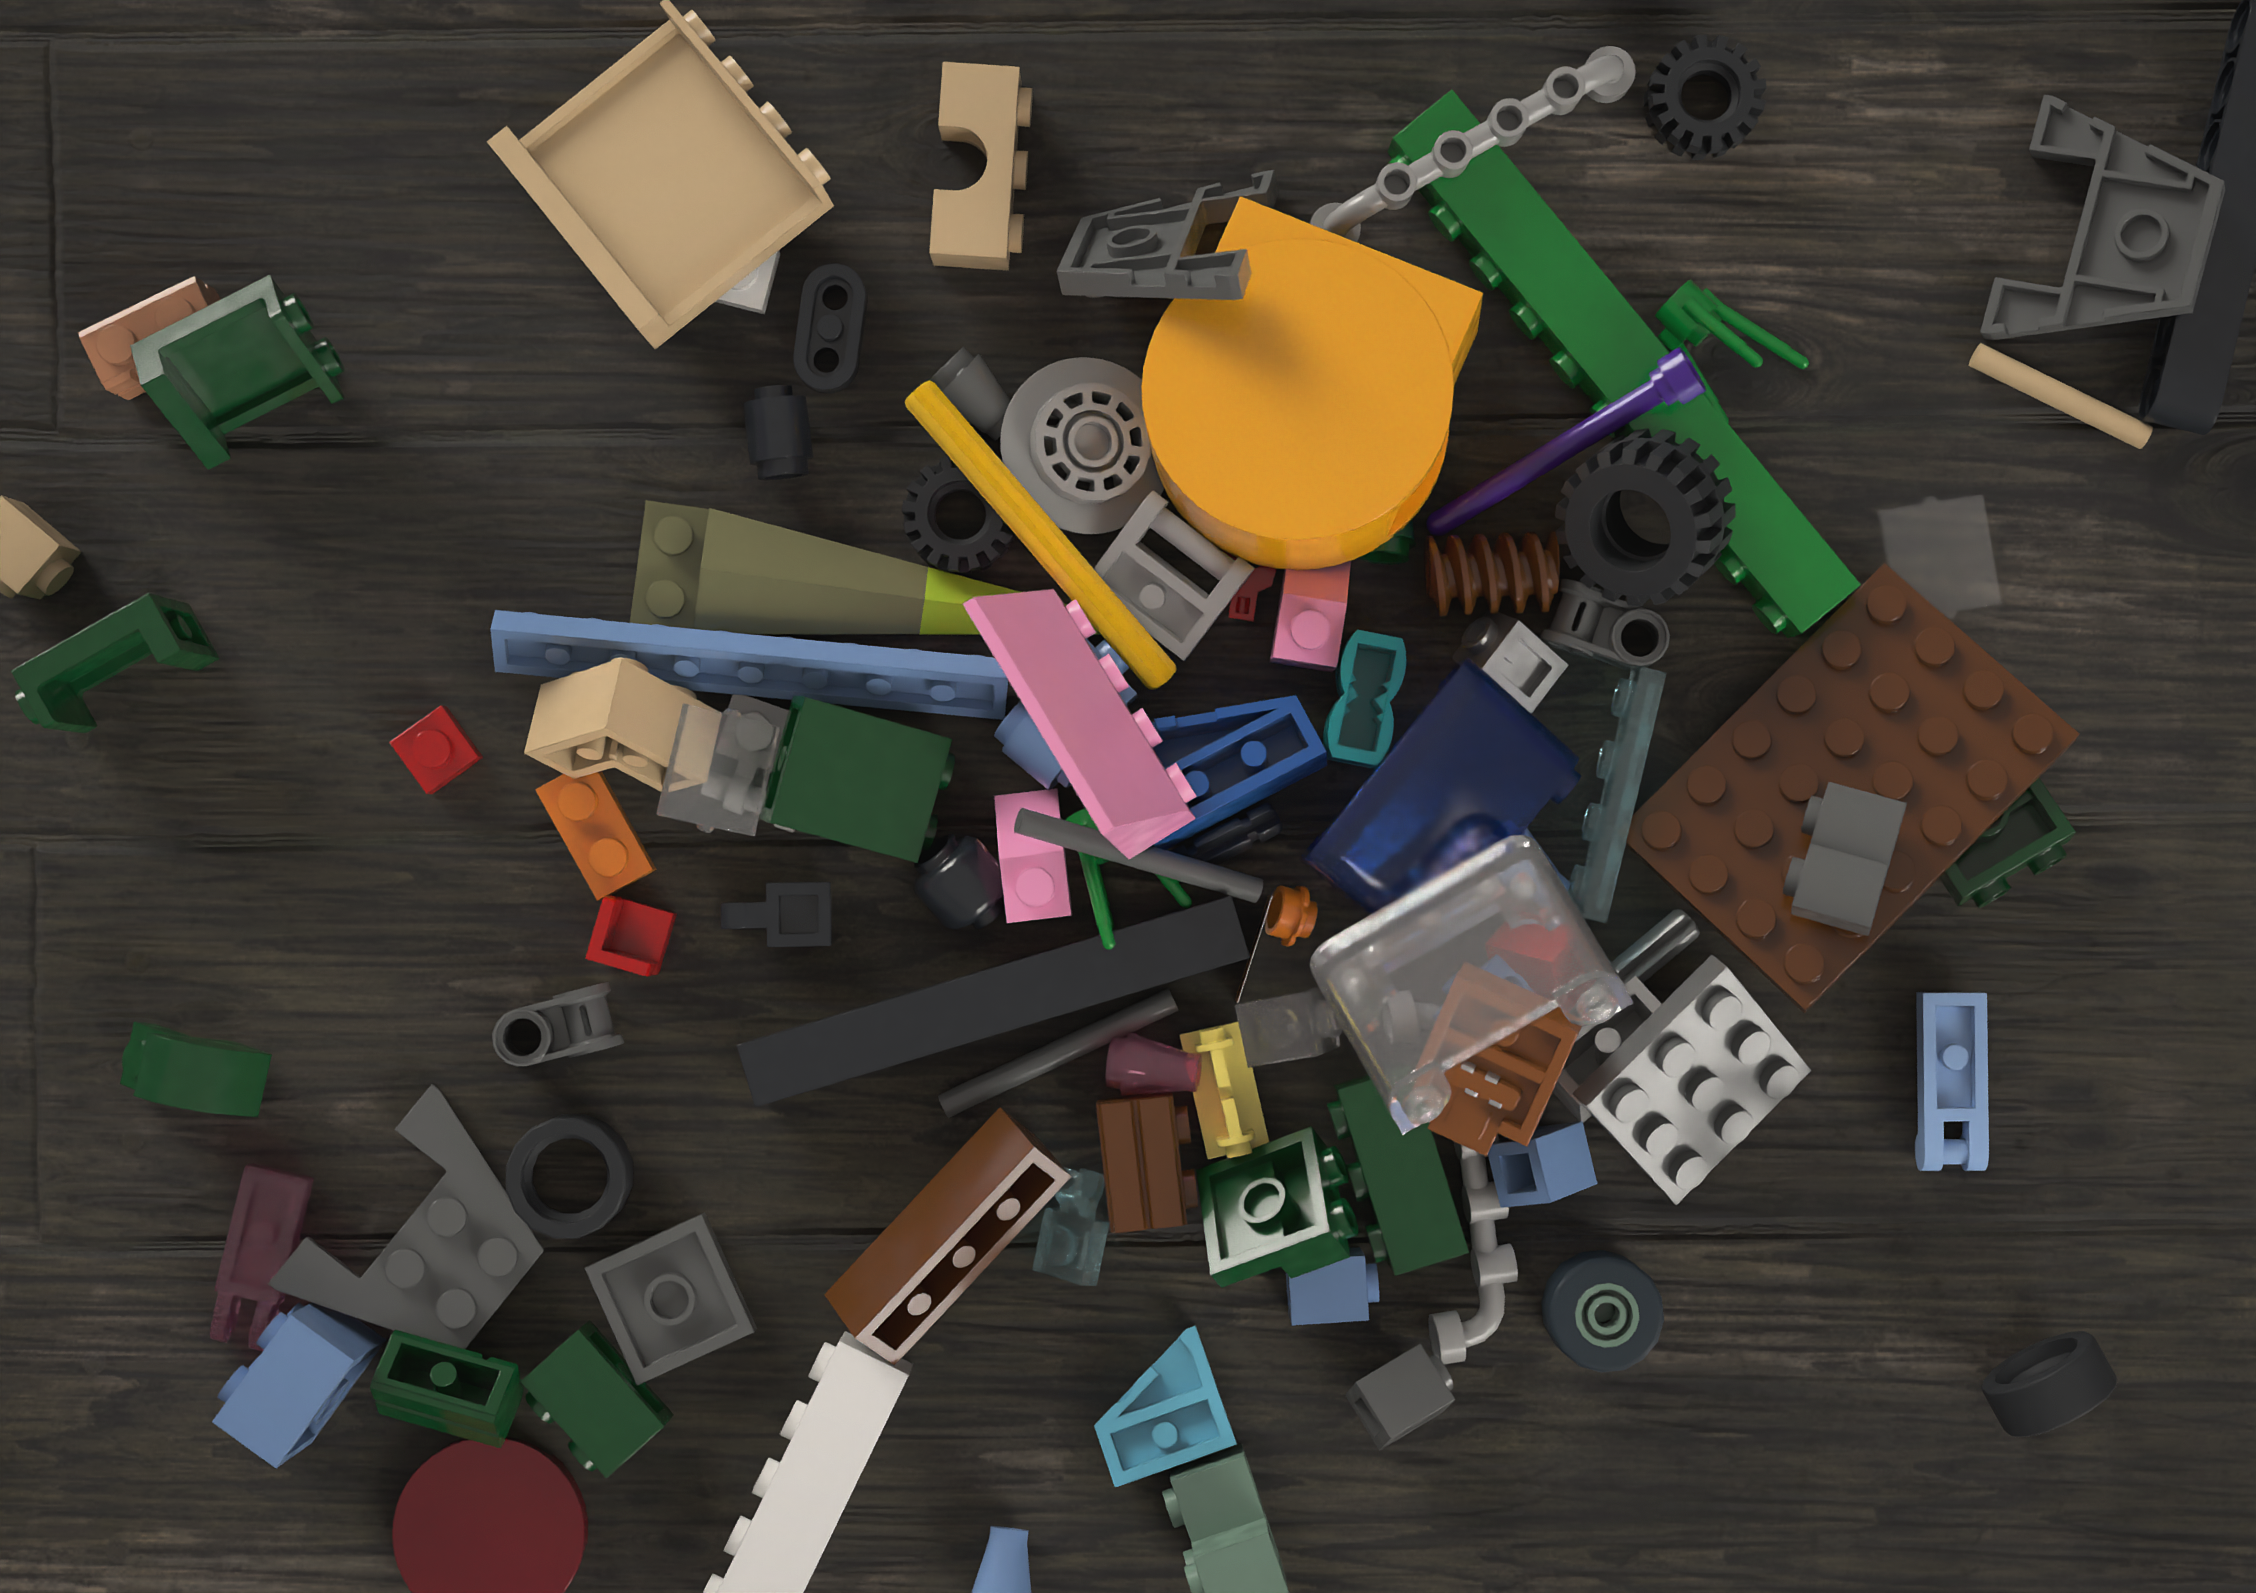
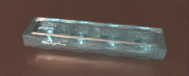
M1639 667L1631 670L1629 680L1620 678L1616 686L1611 706V715L1620 717L1614 742L1605 740L1596 770V777L1605 779L1599 804L1590 802L1582 827L1581 838L1590 841L1585 865L1576 864L1570 877V887L1567 891V901L1575 903L1572 915L1574 917L1607 923L1666 672Z

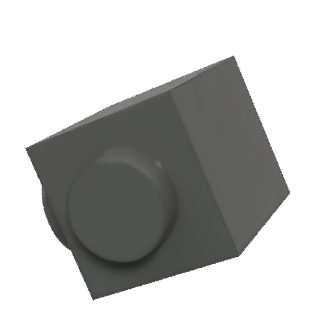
M1421 1344L1355 1382L1345 1395L1379 1451L1443 1413L1455 1401L1454 1396L1450 1392L1453 1389V1381L1447 1368L1437 1356L1431 1355L1429 1357Z

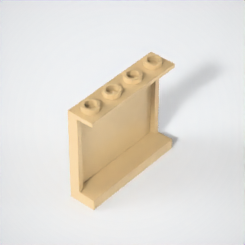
M670 0L660 2L661 7L669 18L666 23L524 137L518 140L506 126L487 141L654 349H657L834 206L822 186L831 179L823 166L807 148L798 155L785 140L792 131L776 109L768 101L760 108L757 107L746 93L754 85L737 62L730 55L720 62L709 49V46L716 39L698 15L691 9L682 16Z

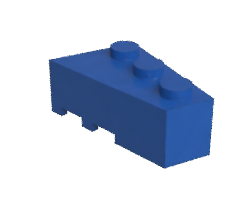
M1296 695L1217 708L1215 712L1175 718V716L1157 718L1155 722H1152L1163 742L1153 747V750L1165 769L1177 763L1197 796L1187 802L1196 819L1155 843L1154 847L1167 850L1327 766V751Z

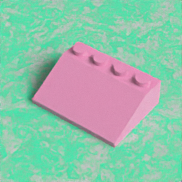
M1050 589L973 597L963 604L1099 831L1128 859H1131L1196 819L1187 805V802L1197 797L1177 763L1167 769L1164 768L1153 750V747L1163 742L1162 738L1143 708L1131 714L1119 694L1130 686L1110 654L1098 660L1086 640L1095 634L1096 631L1076 599L1065 606L1055 590Z

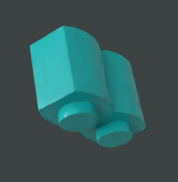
M1357 630L1344 644L1338 657L1335 674L1339 698L1327 715L1323 731V746L1327 751V760L1372 768L1377 766L1384 758L1392 740L1394 727L1390 701L1397 694L1406 670V650L1402 638Z

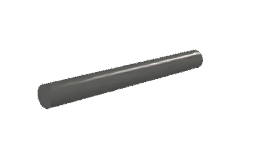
M1021 808L1016 817L1014 832L1017 834L1253 903L1259 900L1262 893L1263 879L1154 846L1128 859L1099 830L1025 808Z
M1166 988L938 1095L939 1101L946 1116L950 1118L1179 1011L1169 988Z

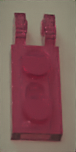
M255 1163L246 1165L214 1291L219 1293L211 1322L210 1339L222 1342L229 1340L237 1324L241 1297L258 1301L253 1323L249 1331L248 1345H250L249 1348L264 1351L256 1343L266 1327L279 1314V1304L284 1302L286 1294L275 1290L268 1283L297 1249L314 1180L313 1177Z

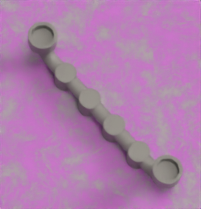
M1606 46L1594 51L1586 63L1578 69L1566 66L1555 69L1549 75L1541 90L1521 101L1511 98L1499 101L1495 104L1485 122L1465 133L1452 130L1441 134L1429 154L1409 165L1399 162L1388 164L1381 170L1373 186L1363 190L1343 204L1329 203L1320 207L1314 213L1310 224L1357 242L1361 232L1360 223L1384 208L1389 210L1403 208L1410 201L1414 191L1440 176L1443 178L1459 176L1466 169L1470 159L1495 145L1507 147L1515 144L1528 126L1551 113L1564 115L1571 112L1583 95L1587 94L1591 99L1600 103H1611L1622 98L1635 79V64L1631 56L1621 48Z
M1411 993L1385 997L1383 1003L1384 1021L1390 1045L1395 1048L1419 1044L1420 1031L1433 1032L1437 1023L1434 1017L1441 1008L1437 1006L1416 1005ZM1453 1141L1454 1147L1460 1160L1463 1180L1461 1191L1462 1204L1466 1220L1469 1223L1472 1243L1471 1267L1479 1291L1480 1306L1476 1315L1465 1322H1461L1456 1310L1429 1315V1336L1433 1355L1437 1356L1444 1365L1465 1361L1466 1348L1484 1342L1497 1330L1504 1315L1505 1292L1503 1284L1516 1282L1518 1279L1517 1262L1512 1245L1510 1243L1497 1244L1494 1220L1508 1218L1509 1207H1500L1495 1182L1488 1181L1485 1160L1487 1156Z

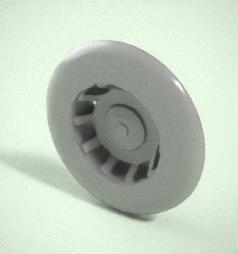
M1069 358L1057 361L1038 370L1014 394L1007 407L1001 428L1002 462L1058 528L1082 534H1099L1118 530L1127 524L1144 499L1152 491L1161 496L1164 487L1160 481L1151 451L1142 407V379L1118 364L1103 359ZM1092 398L1102 401L1103 405L1094 403ZM1074 399L1079 406L1070 409L1064 401ZM1050 415L1060 419L1055 428L1049 427L1046 424ZM1130 433L1132 434L1134 445L1131 444ZM1044 441H1052L1053 455H1046ZM1127 459L1132 463L1129 472L1123 467ZM1058 464L1067 473V477L1064 480L1053 470L1052 467ZM1112 476L1115 488L1105 490L1103 480ZM1077 481L1089 482V490L1085 491L1076 488Z

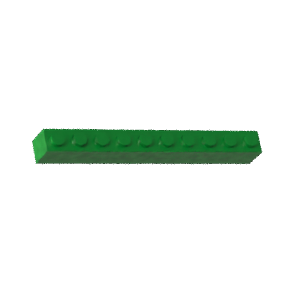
M1451 89L1392 138L1387 151L1392 160L1388 164L1399 162L1409 165L1429 154L1441 134L1452 130L1465 133L1478 126L1480 122ZM1498 145L1470 159L1466 169L1459 176L1454 178H1443L1440 176L1418 189L1432 207L1428 215L1438 231L1450 242L1456 238L1459 239L1473 256L1469 260V265L1476 277L1489 290L1493 291L1496 287L1501 290L1513 305L1509 310V314L1515 324L1531 340L1539 336L1554 355L1549 361L1560 379L1572 389L1579 385L1594 403L1590 408L1592 415L1651 379L1649 372L1659 367L1657 360L1668 354L1669 351ZM1703 393L1684 405L1679 400L1670 406L1663 402L1609 435L1612 438L1618 434L1628 437L1635 430L1649 428L1653 437L1659 431L1665 429L1676 432L1675 442L1678 444L1683 443L1688 437L1701 444L1696 453L1705 460L1711 454L1715 457L1720 466L1713 472L1718 480L1728 477L1732 491L1724 498V501L1735 504L1736 517L1726 526L1732 529L1733 533L1729 543L1720 551L1722 555L1714 565L1733 585H1737L1741 581L1756 600L1752 605L1754 613L1772 633L1778 634L1782 631L1787 638L1802 634L1861 585Z

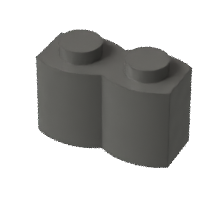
M1828 782L1824 798L1811 795L1801 828V833L1812 836L1806 859L1793 856L1782 893L1794 897L1791 914L1869 936L1907 803Z

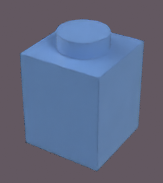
M1582 1121L1539 1126L1536 1128L1527 1147L1507 1137L1493 1143L1488 1153L1501 1208L1551 1203L1597 1184Z
M1358 1247L1349 1248L1350 1258L1291 1279L1286 1273L1288 1316L1291 1325L1368 1321V1303L1379 1302L1377 1264H1366L1365 1255L1361 1248Z

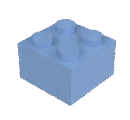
M299 1302L287 1315L280 1312L270 1322L256 1343L264 1351L249 1368H246L244 1365L239 1367L218 1394V1398L225 1404L212 1422L274 1468H278L314 1441L386 1339L356 1317L315 1303L304 1306Z

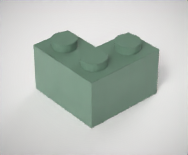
M1242 1444L1170 1468L1172 1488L1163 1490L1162 1493L1173 1527L1177 1528L1186 1525L1192 1543V1549L1183 1551L1186 1563L1184 1570L1191 1593H1289L1283 1564Z

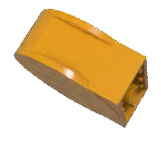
M1240 196L1215 253L1247 249L1252 274L1243 299L1174 298L1162 315L1147 350L1142 377V407L1154 463L1160 481L1177 511L1194 530L1219 549L1237 558L1241 557L1253 564L1275 569L1310 570L1336 566L1357 559L1394 537V534L1403 529L1413 519L1428 499L1444 463L1452 413L1454 385L1478 332L1483 293Z

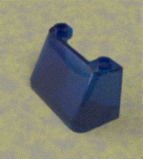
M1468 657L1456 663L1437 687L1436 698L1430 699L1420 710L1421 713L1345 807L1332 819L1335 823L1329 825L1321 836L1318 835L1298 859L1418 956L1422 955L1428 948L1439 954L1447 946L1462 925L1454 917L1549 799L1557 805L1560 804L1582 776L1574 769L1580 757L1495 679Z

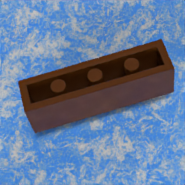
M999 1107L824 1295L856 1340L893 1365H896L1072 1176L1035 1134Z

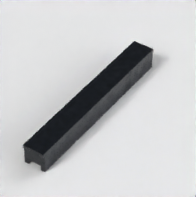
M1225 896L1192 906L1188 909H1182L1112 930L1115 946L1109 950L1103 947L1099 934L748 1040L737 1045V1049L754 1106L765 1105L1250 958L1232 896Z

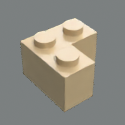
M614 658L608 663L583 671L572 672L568 676L541 684L524 754L573 779L615 767L664 793L705 781L720 712L697 700L696 694L691 690L681 686L670 685L650 674L648 668L643 663L629 658Z

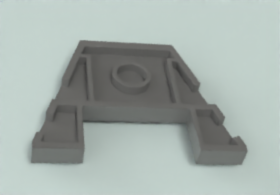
M2044 95L2029 148L2031 156L2039 159L2094 166V171L2063 286L2058 288L1995 277L1980 331L1983 339L1999 340L2193 313L2226 190L2225 182L2151 144L2148 147L2116 131L2115 126L2097 117L2091 119L2069 108L2067 102L2054 96Z
M1275 170L1251 174L1252 187L1223 194L1221 183L1197 188L1192 202L1163 209L1161 199L1157 198L1082 217L1057 269L1062 295H1078L1090 298L1113 296L1215 300L1243 299L1252 274L1247 249L1195 255L1205 226L1229 222L1240 196L1274 209L1279 195Z
M431 1084L394 1130L446 1170V1174L361 1277L312 1238L306 1237L268 1284L277 1291L391 1330H399L466 1349L545 1249L532 1229L515 1213L506 1189L498 1180L473 1138L457 1117L443 1092Z

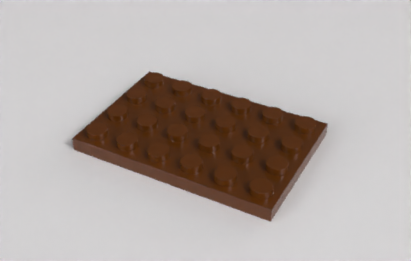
M1884 563L1616 832V837L1805 1013L2077 740L2079 733ZM1828 782L1907 803L1869 936L1792 915L1791 910L1794 897L1782 894L1793 856L1806 859L1812 836L1801 833L1810 797L1813 795L1824 798Z

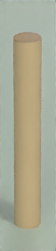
M1982 343L1978 345L1969 361L1970 367L2138 449H2142L2151 436L2153 430L2151 425Z

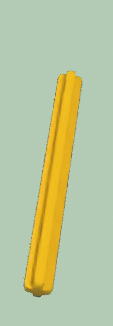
M930 380L921 384L905 400L907 409L1072 601L1077 600L1089 621L1141 682L1151 690L1165 684L1177 670L1175 663L940 388Z

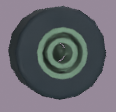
M1605 1250L1580 1252L1562 1262L1547 1280L1541 1301L1543 1323L1554 1344L1577 1365L1601 1373L1625 1370L1643 1360L1658 1342L1664 1322L1662 1297L1652 1278L1625 1256Z

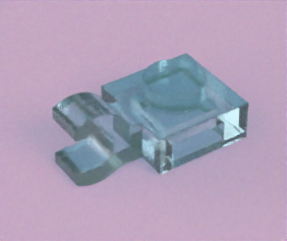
M1065 1168L1072 1177L1055 1194L1060 1208L1045 1207L1032 1270L1082 1286H1097L1109 1228V1222L1095 1218L1098 1202L1104 1190V1174L1080 1168V1171Z

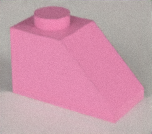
M1351 561L1320 569H1284L1269 662L1332 672L1337 668L1347 607Z
M1058 789L994 796L999 862L1007 923L1071 916L1073 913L1065 847L1014 832L1016 817L1021 808L1061 819Z

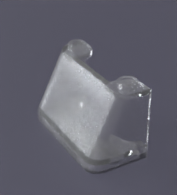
M1525 835L1510 836L1498 841L1336 934L1317 948L1310 962L1311 973L1402 1134L1420 1124L1435 1119L1449 1102L1451 1087L1443 1072L1557 1007H1560L1564 1016L1572 1024L1584 1026L1601 1024L1609 1020L1615 1013L1633 1004L1625 985L1539 844L1533 838Z

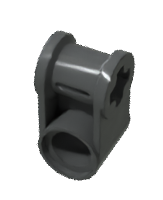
M1560 579L1558 590L1562 594L1549 629L1541 631L1539 639L1542 642L1574 655L1594 658L1630 671L1645 669L1663 657L1669 646L1670 634L1666 622L1660 615L1640 606H1628L1626 601L1620 599L1613 602L1603 598V590L1595 587L1589 589L1581 582ZM1580 606L1582 610L1575 630L1572 631L1571 627ZM1632 623L1640 624L1651 633L1653 644L1647 656H1633L1624 649L1621 642V633L1625 625Z
M609 982L552 996V1000L514 1009L504 1014L496 1022L492 1033L493 1047L497 1055L506 1063L518 1067L529 1066L567 1055L568 1058L624 1044L622 1034L615 1033L605 996L611 991ZM521 1018L532 1020L541 1031L540 1046L532 1054L520 1052L511 1041L513 1025Z

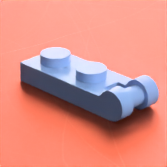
M1916 992L1918 1134L1915 1141V1159L1919 1171H1940L1943 1165L1961 1164L1964 1171H1984L1989 1161L1987 993ZM1962 1121V1135L1960 1139H1944V1122Z

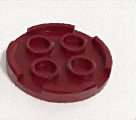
M508 1434L501 1448L463 1438L437 1451L417 1469L407 1482L400 1495L393 1519L392 1539L394 1555L402 1578L412 1593H564L579 1570L588 1540V1517L585 1502L575 1479L564 1464L554 1455L550 1456L542 1449L523 1440L508 1437Z

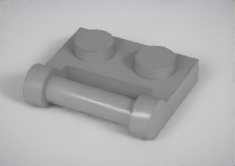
M1152 491L1132 515L1097 563L1094 570L1146 631L1184 661L1190 656L1255 568L1241 557H1238L1236 561L1169 511L1166 508L1169 502L1155 491ZM1150 528L1219 580V583L1210 595L1140 542Z

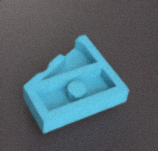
M1196 1326L1187 1328L1162 1356L1145 1371L1122 1398L1094 1425L1115 1488L1237 1444Z

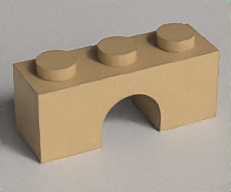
M943 62L938 122L942 141L965 142L974 145L987 158V166L979 181L969 188L963 190L934 189L929 252L933 266L1009 271L1010 252L1022 253L1024 214H1013L1014 189L1026 190L1028 151H1018L1017 145L1019 126L1030 127L1033 89L1022 87L1020 67Z

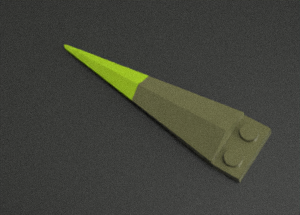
M646 500L630 623L659 624L668 627L710 631L721 630L731 633L763 636L981 635L963 604L973 597L1019 593V591L712 508L705 509ZM1094 627L1096 633L1093 635H1101L1099 631Z

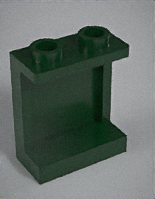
M270 275L130 345L141 387L208 470L231 458L224 434L317 387L321 388L332 404L344 398L337 375L344 372L345 369L334 346L327 337L316 340L310 331L314 328L313 322L300 298L295 293L286 297Z
M147 593L11 670V673L20 687L19 690L15 691L16 700L23 713L32 723L36 725L40 723L46 729L87 733L96 728L97 724L83 700L84 692L145 657L153 654L157 663L195 671L203 669L220 658L188 603Z
M793 695L758 819L918 863L921 850H929L936 834L938 818L936 814H932L938 789H946L953 773L955 755L949 752L952 739L808 697Z

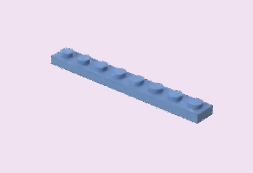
M495 610L490 629L495 672L562 678L570 675L572 672L583 671L608 663L614 658H629L643 663L648 668L650 674L668 684L681 686L693 691L792 700L793 695L831 704L1005 719L1008 678L995 658L982 655L951 654L918 649L858 645L855 643L795 639L792 637H773L731 633L721 630L710 631L668 627L659 624L647 625L606 621L596 618L585 619Z

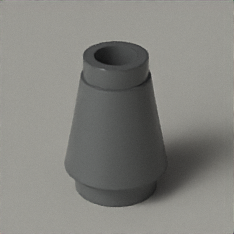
M963 346L929 380L933 381L970 424L984 434L986 433L995 442L1001 436L1004 415L1011 400L981 355L978 354L974 357Z

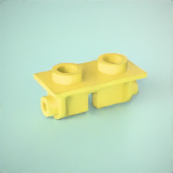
M1242 1021L1180 1034L1207 1158L1212 1159L1227 1155V1158L1238 1157L1252 1153L1253 1148L1269 1143Z

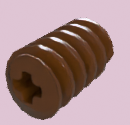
M1555 531L1549 533L1544 549L1535 532L1525 533L1518 550L1512 536L1509 533H1501L1498 535L1493 552L1484 534L1473 536L1467 553L1458 535L1448 536L1442 554H1440L1437 543L1432 536L1425 538L1424 578L1428 599H1433L1439 616L1447 615L1452 598H1459L1465 615H1472L1478 597L1485 598L1490 614H1497L1503 596H1510L1516 613H1523L1529 595L1536 596L1541 612H1549L1553 596L1558 591L1560 575L1559 545Z

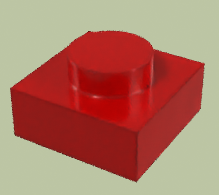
M440 705L389 742L426 794L435 793L483 758L448 707Z

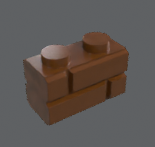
M1172 1092L1097 1100L1096 1109L1110 1233L1187 1225L1186 1209L1198 1207L1194 1169L1181 1170L1179 1145L1191 1144L1187 1105L1174 1107Z

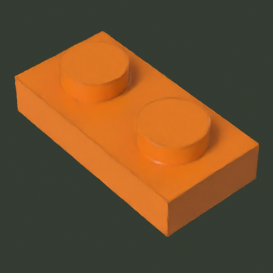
M602 771L576 779L562 774L535 789L597 901L603 900L604 896H610L657 870Z

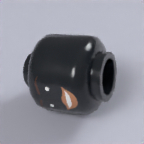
M954 834L945 835L933 843L928 851H924L919 857L918 863L914 864V868L918 871L914 879V891L945 927L956 930L972 924L978 930L991 923L1003 911L1005 904L1000 899L1003 896L1000 864L977 838L964 836L957 839Z

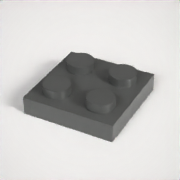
M705 1212L585 1267L586 1273L637 1385L754 1333L757 1329Z

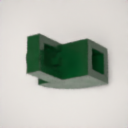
M134 1022L130 1041L123 1052V1072L120 1084L134 1089L133 1096L163 1105L207 1113L258 1117L272 1054L235 1041L191 1037L157 1024Z

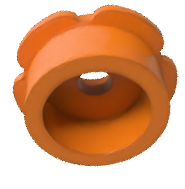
M1280 885L1272 894L1265 918V932L1268 935L1282 938L1281 943L1283 946H1292L1296 941V937L1307 938L1314 928L1318 907L1315 901L1310 900L1307 887L1296 886L1292 889Z

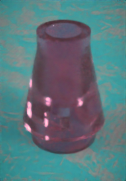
M1131 1032L1127 1038L1113 1037L1107 1057L1106 1086L1108 1088L1120 1089L1122 1096L1176 1091L1197 1092L1201 1077L1202 1054L1188 1053Z

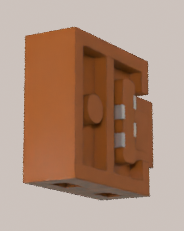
M1465 963L1453 983L1407 1091L1437 1105L1427 1129L1485 1156L1488 1155L1498 1133L1527 1147L1586 1017Z

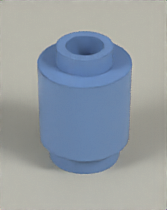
M1020 701L1005 717L994 734V737L1004 744L1002 752L1046 789H1052L1058 782L1065 788H1068L1072 784Z

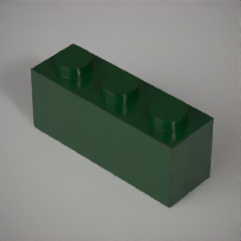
M1407 1063L1335 1084L1333 1086L1338 1100L1327 1103L1337 1139L1341 1140L1349 1137L1355 1154L1356 1162L1346 1164L1356 1200L1358 1202L1368 1199L1376 1223L1366 1225L1365 1230L1376 1263L1387 1260L1395 1276L1469 1253L1432 1131L1427 1129L1429 1121L1422 1099L1407 1091L1414 1076L1412 1067Z

